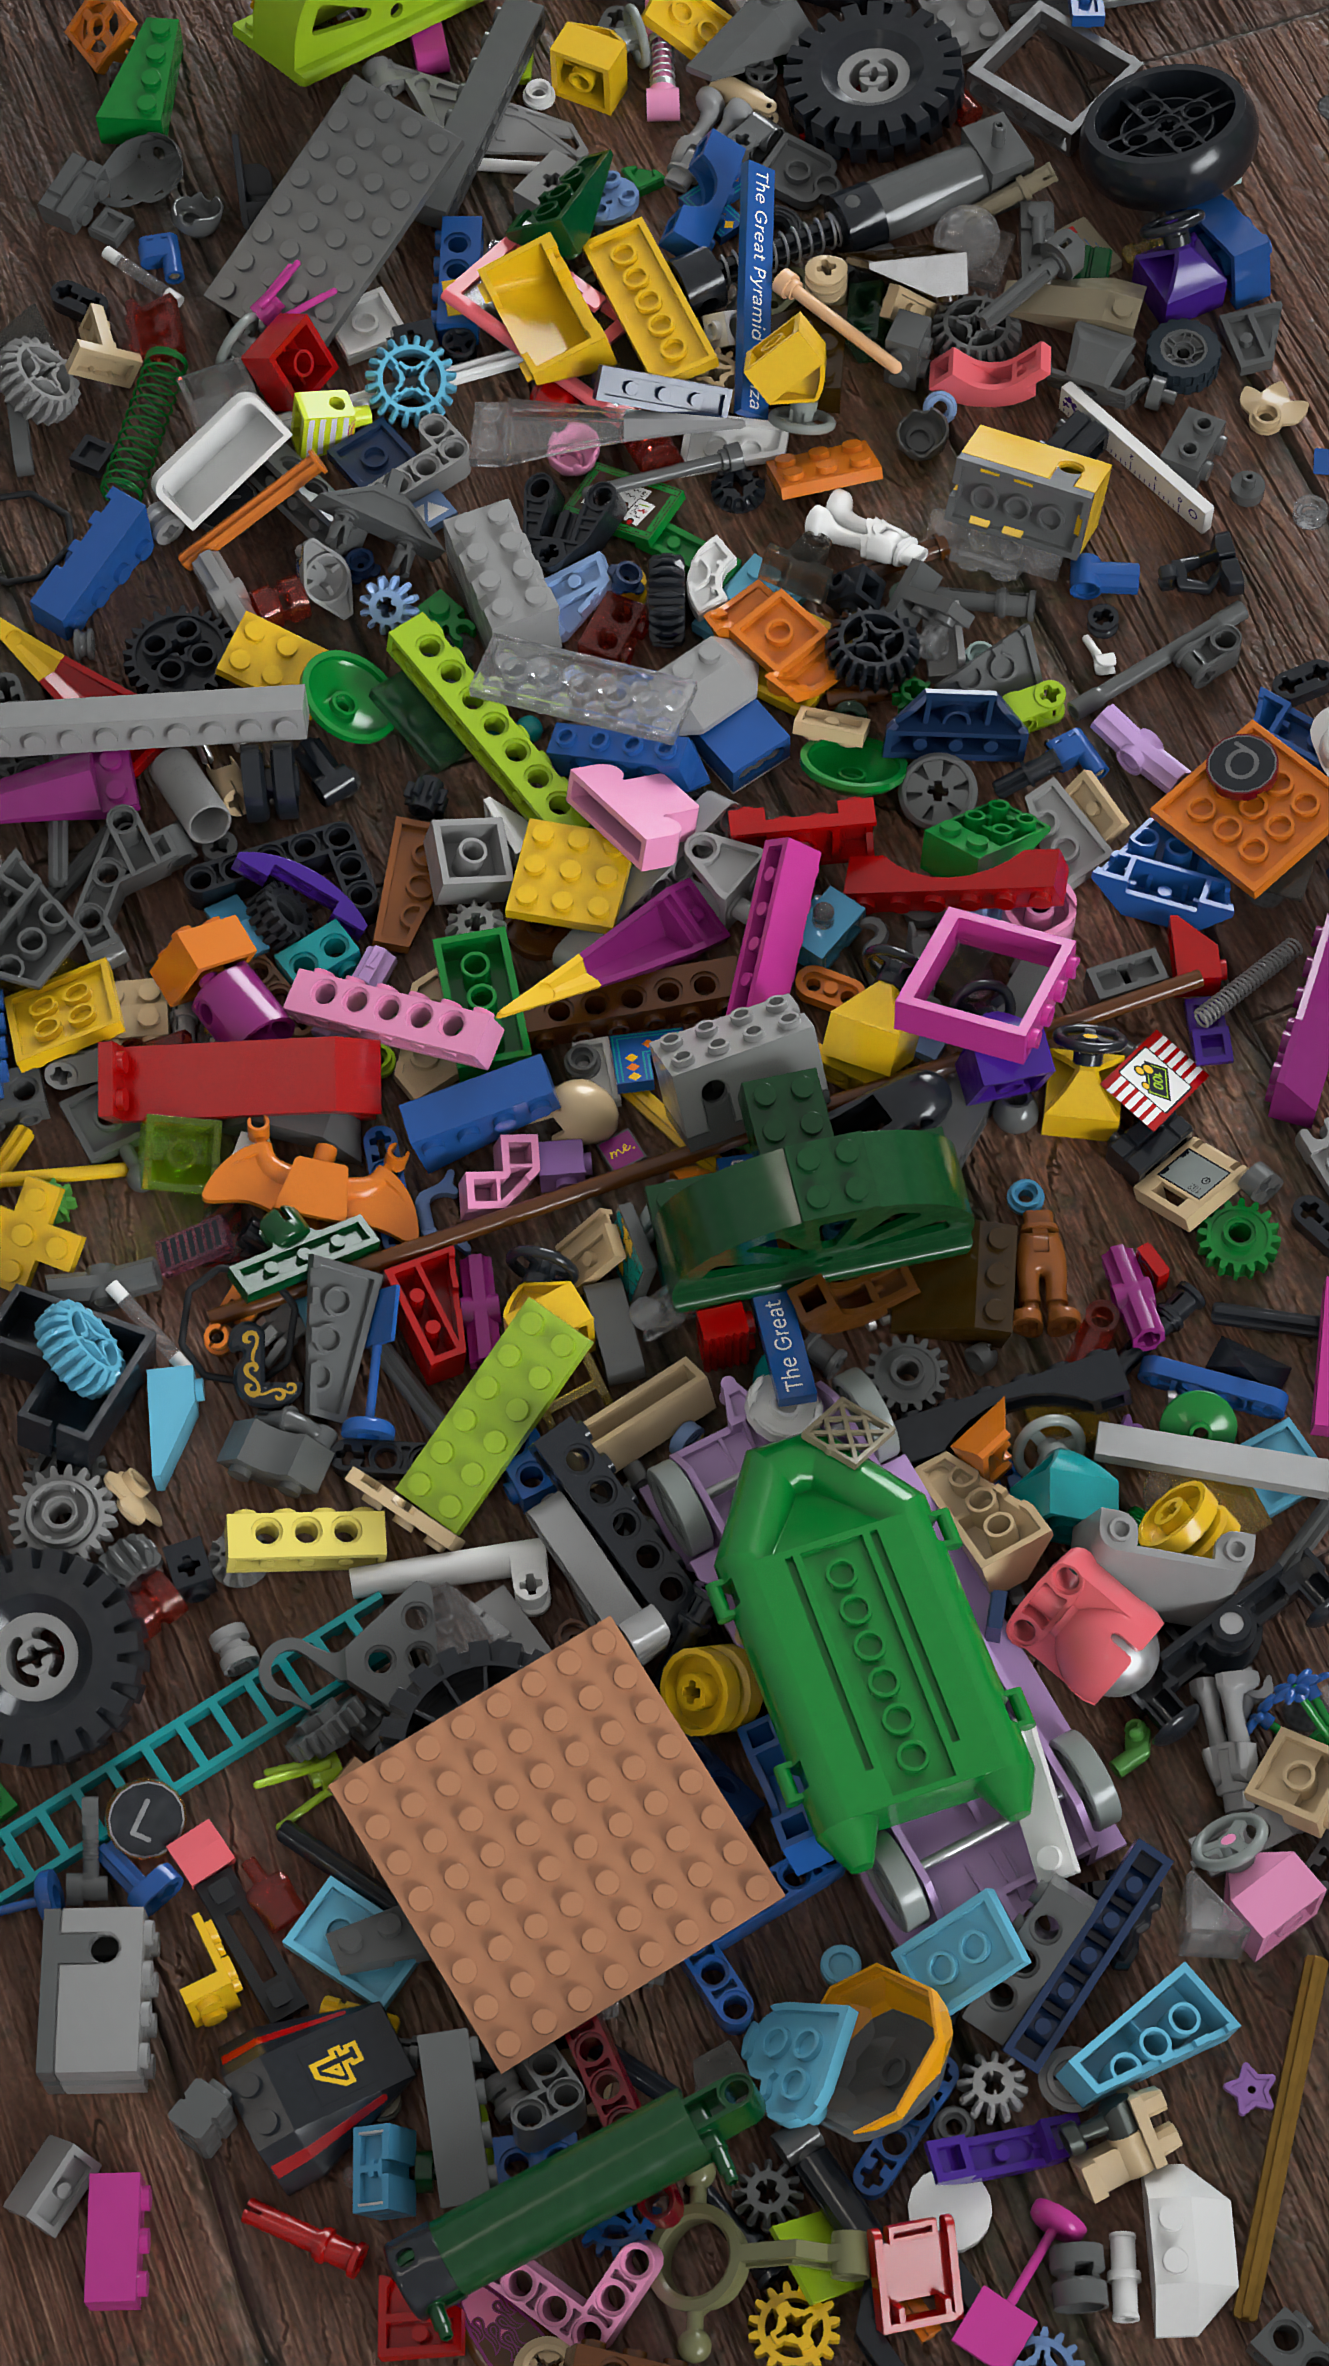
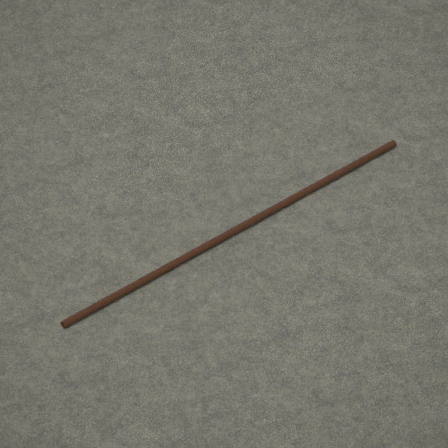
M1196 969L1054 1018L1049 1027H1043L1047 1041L1053 1039L1054 1030L1060 1026L1069 1024L1094 1025L1204 987L1203 976ZM962 1050L897 1072L890 1077L886 1076L831 1095V1102L826 1104L827 1111L830 1112L902 1074L915 1070L932 1071L942 1077L957 1072L955 1062ZM743 1133L694 1152H690L687 1146H683L372 1253L346 1264L379 1272L443 1248L472 1240L749 1144L747 1134ZM308 1279L286 1288L294 1300L307 1297ZM277 1291L248 1304L242 1298L207 1310L211 1325L218 1323L223 1326L278 1307L287 1302L280 1292Z

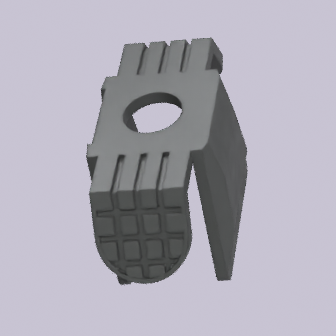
M1078 321L1075 324L1066 372L1052 368L1051 365V373L1046 377L1047 386L1059 390L1069 381L1073 382L1077 387L1079 385L1087 386L1095 392L1079 388L1093 401L1103 406L1109 405L1122 410L1129 408L1147 392L1151 380L1148 377H1143L1125 391L1118 389L1135 361L1134 355L1131 354L1136 345L1135 338L1083 321Z

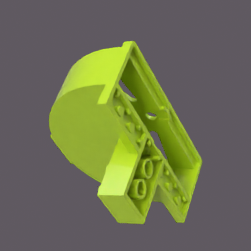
M255 0L253 14L233 23L232 27L233 35L299 86L307 87L484 0ZM399 3L398 10L391 15V9L395 4ZM353 7L367 8V12L363 17L312 32L314 26Z

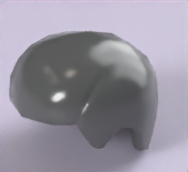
M197 192L191 197L181 196L173 202L170 212L171 221L185 235L202 239L216 232L223 216L224 205L218 196H215L213 200H208L203 196L202 192Z
M934 407L926 411L913 409L898 424L895 436L899 450L915 461H927L935 458L943 452L949 438L947 418Z

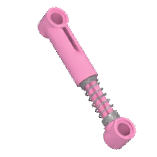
M645 0V8L649 0ZM645 26L651 54L649 65L650 88H646L647 122L680 121L679 87L675 86L676 82L674 80L675 54L673 51L675 48Z

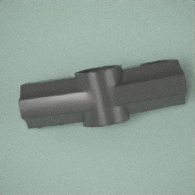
M154 1256L118 1266L112 1263H98L89 1266L84 1272L44 1275L45 1293L63 1300L70 1299L75 1303L79 1302L84 1307L89 1306L91 1310L97 1312H108L118 1309L123 1304V1301L117 1304L105 1290L113 1281L117 1280L129 1293L124 1299L126 1300L162 1290L163 1277L158 1261Z

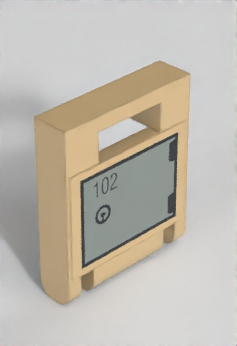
M1193 1137L1137 1183L1133 1190L1138 1202L1184 1230L1191 1232L1241 1189L1238 1187V1182L1249 1168L1241 1165L1240 1162L1213 1146L1203 1143L1201 1139ZM1164 1188L1185 1201L1178 1207L1167 1201Z

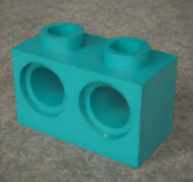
M334 919L274 955L277 970L292 987L299 968L313 972L315 968L325 969L333 973L335 977L345 979L347 975L352 976L361 960V953L358 946L337 919ZM334 953H342L339 957H330Z

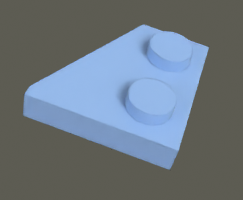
M600 551L544 578L559 605V635L563 643L568 641L611 591L612 579L607 574L609 566L606 557Z

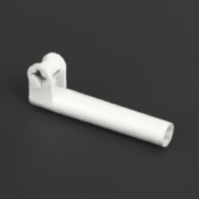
M540 1538L349 1568L353 1599L367 1598L378 1591L381 1595L403 1593L416 1581H424L432 1589L512 1578L515 1600L526 1616L538 1617L543 1615L551 1605L547 1573L549 1572L547 1552ZM536 1591V1594L529 1595L528 1592Z

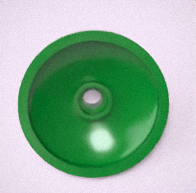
M331 650L314 656L303 669L299 684H305L309 714L326 732L347 742L371 744L385 738L395 727L400 713L397 693L388 677L369 660L348 651Z
M870 737L866 738L862 748H846L838 745L836 742L811 740L802 747L799 759L802 770L813 782L833 793L848 797H867L888 792L904 781L907 772L906 768L908 767L905 758H882L883 742Z

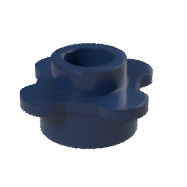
M357 548L343 557L350 569L352 584H360L362 580H366L369 577H377L381 573L380 565L375 564L373 553L368 549Z
M622 561L618 565L612 564L608 567L607 574L612 579L611 590L617 595H622L623 593L640 595L645 589L641 583L643 572L637 564L631 561Z

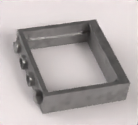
M1039 0L967 70L965 93L997 113L1004 112L1010 121L1070 157L1079 148L1082 123L1092 103L1071 122L999 78L994 73L1038 30L1117 77L1108 87L1129 75L1142 71L1144 63L1085 27H1071L1070 18L1060 13L1056 8L1050 7Z

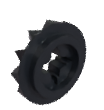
M746 465L744 469L729 472L728 469L724 472L718 470L716 478L711 481V497L714 503L720 509L729 513L742 514L756 509L765 498V480L761 479L758 470H748ZM734 482L739 483L743 487V496H740V493L733 488Z

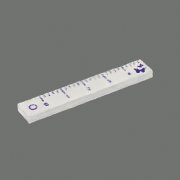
M1069 381L1061 387L1059 409L1070 417L1075 411L1079 410L1090 417L1091 421L1095 420L1106 427L1109 431L1106 450L1198 532L1203 534L1211 528L1214 506L1073 382Z

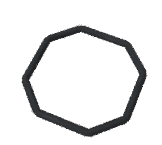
M31 490L0 494V501L31 497L65 518L68 543L39 574L10 579L0 575V583L2 585L10 586L43 580L66 556L67 549L74 540L72 516L70 513Z
M221 1264L212 1268L186 1289L178 1344L200 1377L205 1380L234 1384L233 1376L206 1372L186 1345L192 1294L218 1273H228L230 1266ZM286 1288L279 1291L291 1308L284 1360L265 1373V1383L286 1368L292 1360L299 1309L296 1301Z

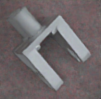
M697 832L689 836L684 844L686 863L702 883L695 881L693 875L690 877L727 931L737 920L746 925L763 849L712 833ZM696 845L707 846L712 850V854L704 859L697 858L693 855L692 849Z

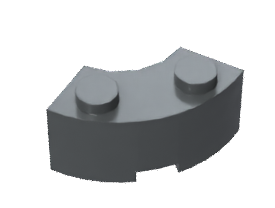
M256 1418L234 1421L216 1462L228 1468V1475L238 1481L248 1482L250 1479L278 1489L282 1494L297 1499L301 1494L318 1493L335 1453L307 1434H294L282 1431Z

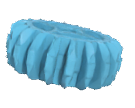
M402 335L399 347L394 340H388L387 347L389 352L382 347H378L376 354L380 360L370 358L368 365L374 370L365 372V378L373 381L365 385V392L377 393L369 399L370 405L381 403L382 405L379 407L377 415L381 417L387 411L390 412L391 415L388 423L391 425L395 423L396 417L402 418L401 427L404 429L407 428L409 419H413L415 428L419 429L418 424L425 415L434 412L444 416L446 411L442 405L451 406L453 403V399L447 394L456 393L457 390L456 385L449 383V381L456 379V372L445 371L452 365V360L450 358L443 361L440 360L445 350L440 347L433 353L431 351L433 341L430 339L426 342L425 347L420 346V336L418 335L414 336L413 344H408L406 335ZM415 357L423 361L416 366H407L402 361L398 362L397 359ZM387 367L393 372L392 376L398 384L390 396L387 394L383 384V373ZM431 369L434 370L438 379V393L435 397L429 393L430 389L424 382V378ZM419 374L416 383L417 388L411 386V388L405 387L402 390L406 379L405 376H408L410 380V376L416 377ZM410 397L416 399L419 403L424 402L425 405L406 407L398 404V402L400 403L405 398Z
M67 1299L65 1301L61 1300L57 1304H52L44 1310V1313L35 1322L36 1330L34 1335L38 1340L37 1347L42 1350L44 1354L43 1359L49 1363L51 1371H55L59 1376V1380L61 1382L64 1381L68 1385L69 1390H76L79 1396L87 1397L91 1400L101 1398L111 1392L125 1370L126 1362L122 1358L123 1351L117 1346V1340L110 1334V1329L103 1325L101 1318L95 1317L92 1310L89 1308L85 1309L81 1303H75Z

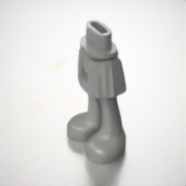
M710 86L700 88L695 98L696 105L700 111L699 121L688 135H684L677 141L671 161L667 166L668 174L664 179L665 185L686 193L691 185L698 183L688 169L698 142L720 121L722 116L723 119L717 128V131L728 136L730 132L739 127L753 113L751 106L746 101L734 97L725 107L724 99L718 90Z
M1256 1670L1221 1672L1215 1674V1677H1200L1189 1682V1692L1201 1707L1209 1738V1747L1203 1749L1201 1754L1207 1772L1216 1788L1217 1796L1223 1797L1225 1814L1255 1809L1254 1803L1246 1800L1244 1795L1246 1787L1258 1768L1256 1743L1250 1741L1243 1713V1697L1246 1692L1255 1689L1259 1685L1260 1677ZM1220 1698L1222 1700L1226 1717L1228 1741L1225 1735L1220 1714Z

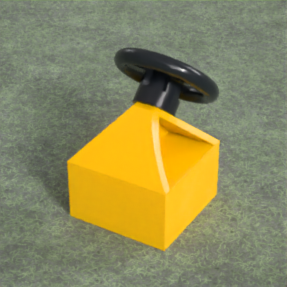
M875 944L867 947L863 952L862 962L865 969L875 978L873 985L831 1011L821 1054L889 1077L913 1061L919 1035L894 1029L895 1000L919 959L913 954L892 945ZM889 957L896 958V959H898V960H900V961H902V962H904V963H901V962H899V961H897V960H892V959H890ZM874 961L882 965L881 968H879Z
M1069 1024L1060 1026L1054 1030L1053 1040L1059 1046L1069 1050L1050 1048L1056 1071L1046 1081L1041 1135L1108 1141L1119 1128L1121 1103L1103 1088L1100 1083L1125 1060V1055H1115L1112 1053L1124 1050L1128 1045V1039L1123 1033L1115 1029L1099 1025Z
M521 1245L510 1249L506 1254V1263L516 1275L522 1278V1282L512 1293L505 1306L503 1314L504 1329H507L525 1301L530 1297L594 1342L586 1355L595 1351L594 1318L574 1287V1284L579 1279L577 1266L564 1255L544 1247ZM524 1257L529 1261L528 1268L524 1267L517 1258Z

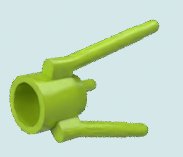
M333 1751L323 1759H318L315 1756L301 1763L292 1762L266 1768L264 1775L269 1777L255 1781L253 1787L259 1789L308 1775L314 1789L322 1788V1791L276 1825V1830H278L286 1820L295 1822L324 1799L333 1796L327 1790L328 1785L333 1782L343 1768L336 1752Z

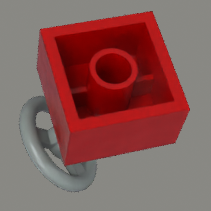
M249 312L239 319L226 336L217 353L215 366L219 371H225L239 359L246 366L272 410L292 412L294 393L320 391L338 370L339 366L308 314L279 313L261 335L255 338L253 336L257 330L259 318L255 312Z

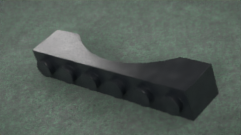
M1113 1348L1107 1351L1106 1349H1096L1086 1354L1083 1359L1071 1363L1068 1361L1057 1362L1051 1365L1047 1371L1035 1375L1030 1373L1021 1374L1014 1377L1008 1384L999 1387L985 1386L976 1390L972 1396L962 1399L949 1398L938 1403L935 1408L923 1412L920 1410L909 1411L903 1414L899 1420L893 1422L897 1430L902 1453L907 1456L911 1465L915 1468L944 1451L955 1455L950 1446L1004 1396L1006 1415L1033 1407L1055 1406L1077 1409L1098 1415L1132 1404L1133 1402L1131 1390L1116 1349Z

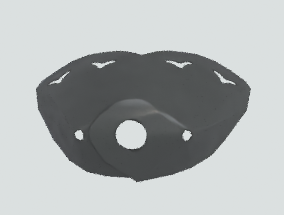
M148 132V134L126 140L115 149L103 165L110 181L109 194L111 198L107 197L103 201L99 200V202L114 208H124L140 202L153 203L163 199L176 187L183 176L181 148L169 137L160 133ZM154 147H161L164 150L165 157L160 160L154 155ZM128 195H129L131 198H133L132 200H129V199L122 200V199H124L125 197H127Z

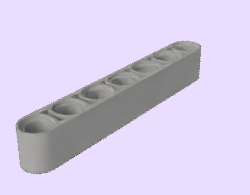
M707 791L695 801L699 805L695 833L708 832L728 838V811L737 810L742 806L716 792ZM685 842L679 843L677 860L671 866L643 872L635 865L630 869L616 925L665 888L694 874V871L689 867L684 858ZM696 845L692 849V853L695 857L704 859L712 854V850L707 846ZM572 929L555 948L552 959L553 965L557 969L604 934Z

